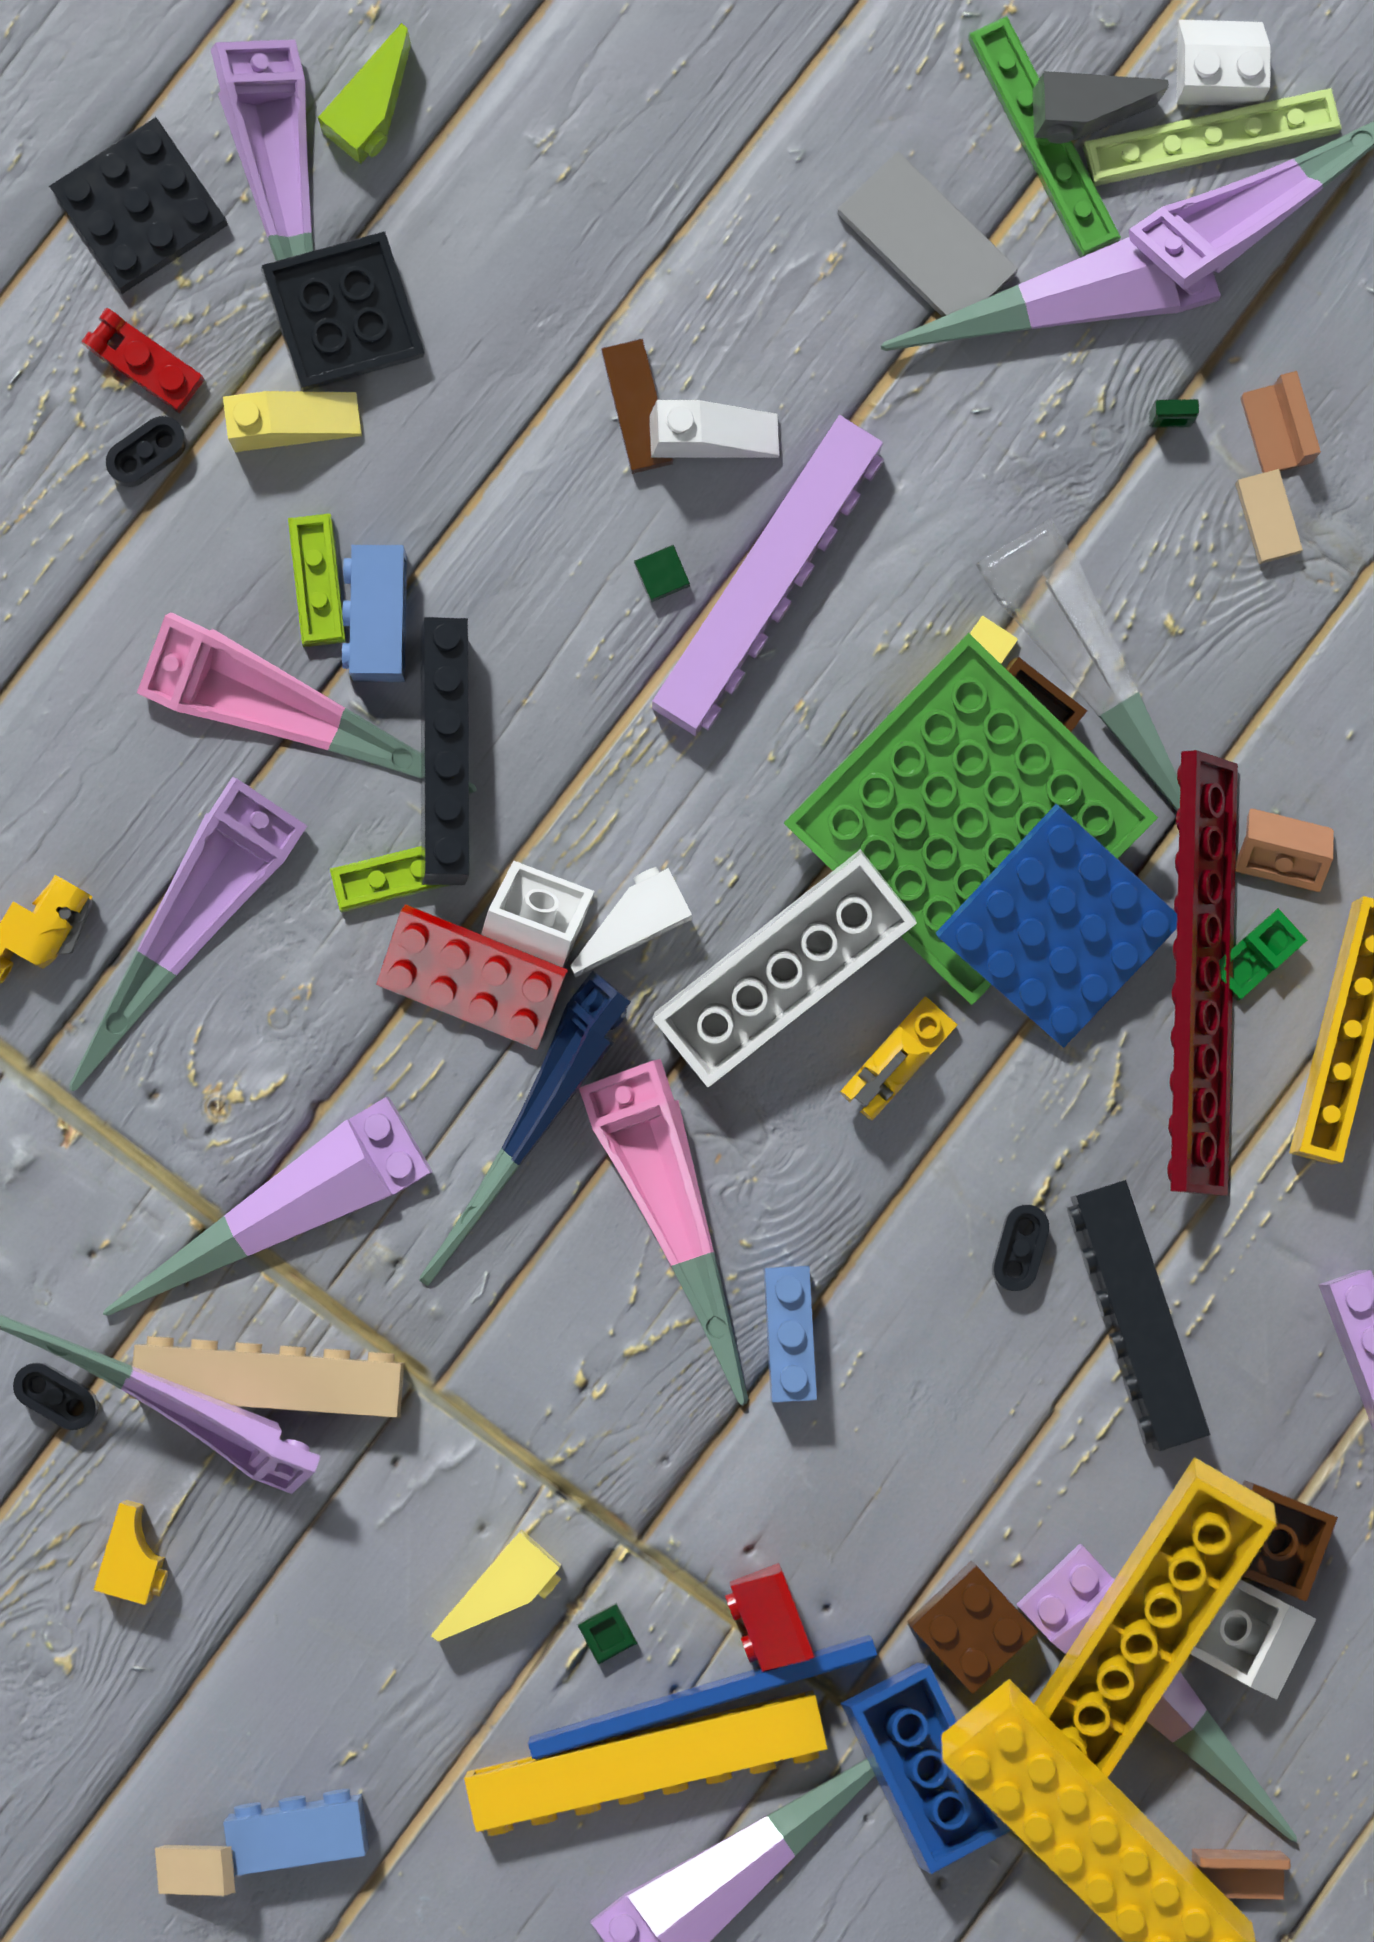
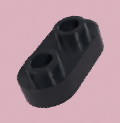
M158 416L152 418L109 450L106 456L108 473L116 483L124 487H135L142 484L182 455L187 442L185 432L181 425L171 417ZM162 436L172 437V443L168 447L162 448L158 446V441ZM134 460L137 462V467L134 471H123V466L127 461Z
M1034 1205L1017 1206L1007 1214L1004 1220L992 1263V1275L996 1283L1008 1291H1021L1028 1288L1035 1281L1049 1233V1221L1046 1214ZM1023 1218L1029 1219L1033 1224V1230L1027 1236L1022 1235L1018 1230V1223ZM1013 1260L1021 1265V1273L1016 1278L1010 1277L1006 1272L1007 1264Z
M28 1364L22 1367L14 1378L13 1391L19 1402L64 1429L78 1430L85 1428L95 1420L98 1414L99 1404L93 1391L48 1364ZM37 1376L42 1377L46 1383L45 1390L42 1393H36L32 1389V1381ZM75 1398L81 1400L84 1405L83 1412L78 1416L72 1414L69 1408L70 1402Z

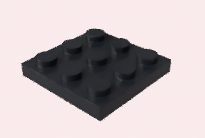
M157 117L49 186L122 294L229 225L225 216Z
M385 231L261 265L265 284L300 391L310 390L424 357L421 340Z

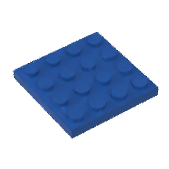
M1056 803L940 927L936 934L938 938L1064 1048L1177 929V913Z

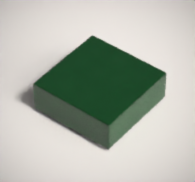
M1199 399L1155 400L1149 411V426H1152V428L1191 427L1199 415Z
M674 544L634 560V566L650 603L690 587L689 579Z
M617 1602L577 1624L598 1665L638 1643Z

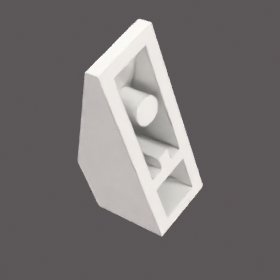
M657 400L649 416L651 457H779L778 416L775 413L702 400Z
M653 867L633 878L636 884L628 888L570 965L575 978L692 920V914L669 868L659 872L657 867Z

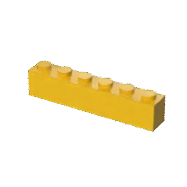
M1362 896L1351 904L1289 1151L1290 1154L1330 1165L1343 1163L1374 1039V899Z

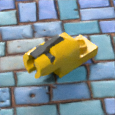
M54 875L47 887L33 901L32 904L36 906L33 912L13 901L0 922V984L5 981L12 970L13 962L10 959L14 953L42 969L50 965L58 955L73 953L92 907L93 901L91 899L93 896Z
M925 996L840 1091L841 1095L849 1103L854 1098L864 1106L860 1113L873 1121L958 1024Z

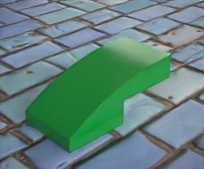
M1279 908L1272 912L1231 949L1233 978L1230 976V989L1237 1001L1245 997L1265 977L1277 969L1308 941ZM1225 955L1220 959L1219 965L1221 980L1226 983Z

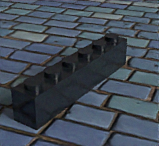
M424 617L421 628V885H465L469 877L468 618Z
M1119 1181L1070 1197L1073 1206L1067 1208L1068 1216L1075 1233L1082 1231L1087 1247L1081 1250L1083 1262L1089 1275L1096 1274L1101 1289L1095 1292L1096 1301L1102 1316H1110L1115 1332L1109 1334V1340L1115 1357L1117 1359H1124L1129 1375L1123 1376V1382L1130 1401H1138L1143 1417L1137 1419V1425L1144 1443H1151L1153 1449L1163 1451L1211 1435L1127 1181Z

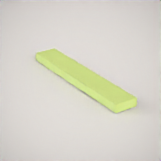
M1332 88L1085 141L1083 149L1090 178L1094 186L1338 134L1341 130V124Z

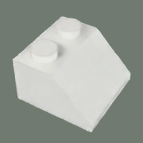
M1178 20L1176 104L1251 106L1263 103L1270 89L1271 47L1263 22Z
M513 861L488 910L481 935L565 968L594 891Z
M1239 1579L1190 1654L1247 1686L1277 1700L1316 1619Z

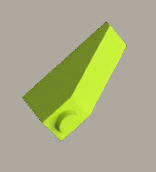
M402 23L318 116L322 133L360 165L368 156H376L387 142V134L389 133L411 48L408 28Z

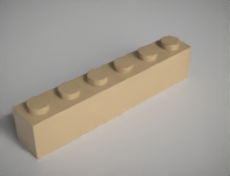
M147 1336V1344L134 1345L133 1367L234 1406L396 1418L401 1414L404 1362H394V1353L368 1352V1359L361 1360L350 1359L351 1350L324 1349L323 1357L306 1356V1347L280 1345L279 1354L263 1353L262 1344L236 1342L235 1350L218 1349V1341L191 1339V1347L173 1346L174 1338Z

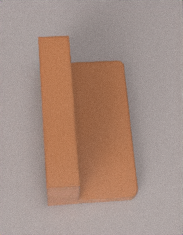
M1297 371L1280 375L1274 385L1242 394L1240 398L1262 473L1279 469L1281 472L1313 463L1321 453Z
M1252 808L1247 815L1246 836L1236 860V872L1320 892L1333 861L1334 830L1330 827Z
M1192 1848V1863L1227 1898L1284 1900V1869H1291V1859L1282 1851Z

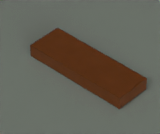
M643 339L601 348L631 474L673 465V458L651 457L649 416L658 398Z

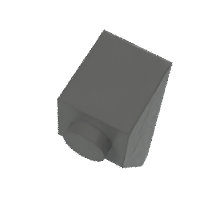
M1044 71L1033 89L1034 138L1048 139L1049 142L1056 144L1067 143L1151 109L1158 104L1169 88L1168 80Z

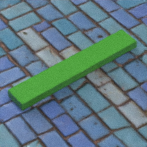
M1005 16L969 33L968 41L1079 257H1084L1119 242L1121 236L1072 141L1056 144L1049 142L1048 139L1034 138L1033 89L1039 77L1008 17Z

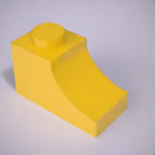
M125 1500L119 1503L94 1591L146 1605L153 1600L154 1595L161 1596L168 1570L162 1569L165 1557L156 1555L144 1537L142 1529L144 1504Z

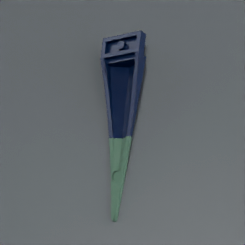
M593 970L566 1004L539 1073L502 1148L466 1209L421 1274L419 1281L429 1286L614 1044L606 1034L609 1030H613L621 1024L626 1016V1008L631 1001Z

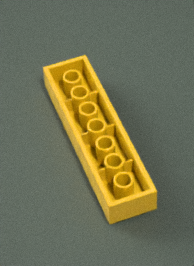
M1195 1457L1034 1703L1107 1778L1276 1525L1274 1503Z
M1010 1679L942 1734L943 1762L1124 1942H1256L1252 1922Z

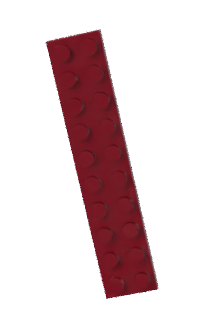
M1198 750L1181 751V765L1177 771V781L1180 787V808L1176 814V824L1179 830V851L1175 857V868L1178 873V895L1174 900V911L1177 913V938L1173 943V956L1176 961V982L1172 987L1175 1023L1171 1031L1174 1063L1169 1080L1170 1089L1173 1093L1172 1115L1168 1123L1172 1145L1167 1174L1171 1182V1192L1228 1196L1233 992L1230 989V976L1233 978L1231 949L1234 947L1238 764ZM1225 955L1226 983L1221 980L1219 965L1220 959Z

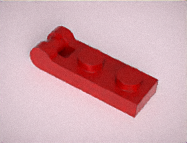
M105 308L99 317L101 323L93 333L88 331L81 343L93 354L180 414L204 382L203 375L127 323L117 313L109 308ZM114 333L124 338L116 350L107 345Z

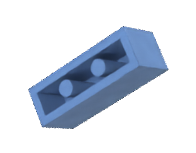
M351 545V558H344L343 563L344 584H351V600L343 601V626H350V643L342 644V668L349 669L352 680L356 682H405L407 553L404 545Z
M810 1267L763 1268L771 1402L817 1400Z
M339 1789L323 1793L324 1800L306 1802L305 1796H293L279 1800V1807L262 1809L259 1802L234 1807V1814H229L223 1821L226 1846L232 1847L234 1876L365 1856L369 1849L362 1794L350 1795V1789Z

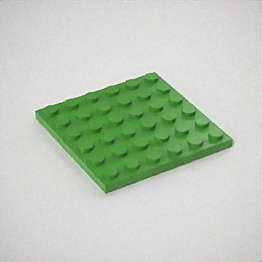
M968 632L784 821V824L832 871L861 849L917 921V924L901 935V937L959 994L973 1005L992 984L938 938L936 932L1057 803L1117 859L1158 817Z

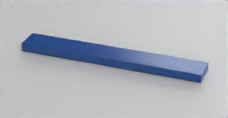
M870 1635L814 1651V1658L766 1671H762L760 1667L529 1737L528 1746L532 1759H540L876 1658L877 1652L873 1639Z

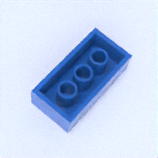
M918 1662L840 1703L920 1868L933 1874L1010 1832L1009 1827L943 1762L942 1734L955 1724L957 1720L929 1665Z

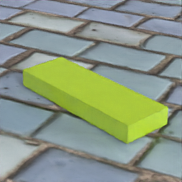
M328 513L288 518L303 647L345 643L346 635L345 626H343V609L332 515Z
M421 846L330 868L340 912L450 886L421 885Z

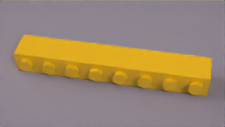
M810 1690L606 1738L536 1760L530 1756L466 1772L464 1781L475 1831L487 1830L488 1836H495L514 1830L513 1823L531 1820L532 1826L543 1825L557 1820V1813L574 1809L575 1815H585L602 1809V1802L618 1799L619 1805L631 1804L644 1800V1792L661 1788L664 1795L678 1793L689 1788L688 1782L705 1778L706 1784L724 1782L732 1779V1772L749 1768L750 1774H757L775 1769L776 1761L793 1758L795 1764L813 1761L820 1758L819 1751L828 1748L814 1691Z

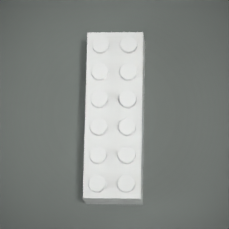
M860 849L655 1011L653 1020L704 1084L710 1087L917 924V921Z

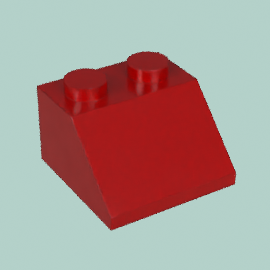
M779 1563L730 1581L733 1593L725 1595L733 1620L736 1621L742 1618L748 1635L741 1637V1641L750 1663L758 1661L761 1670L766 1671L814 1658Z

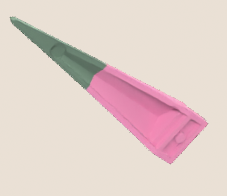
M172 612L165 615L139 685L138 694L176 712L289 739L421 778V753L218 631L214 629L208 630ZM469 782V793H473L477 788Z
M661 1059L647 1062L580 1087L579 1090L594 1133L622 1177L667 1257L702 1325L738 1403L741 1405L747 1404V1391L678 1100L674 1101Z

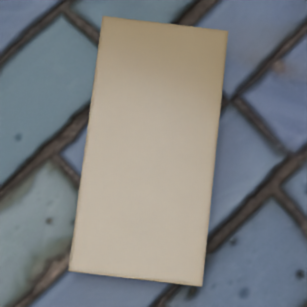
M1279 469L1237 480L1235 485L1258 563L1262 564L1300 554L1303 549Z
M164 1845L155 1848L159 1894L226 1896L235 1893L231 1846Z

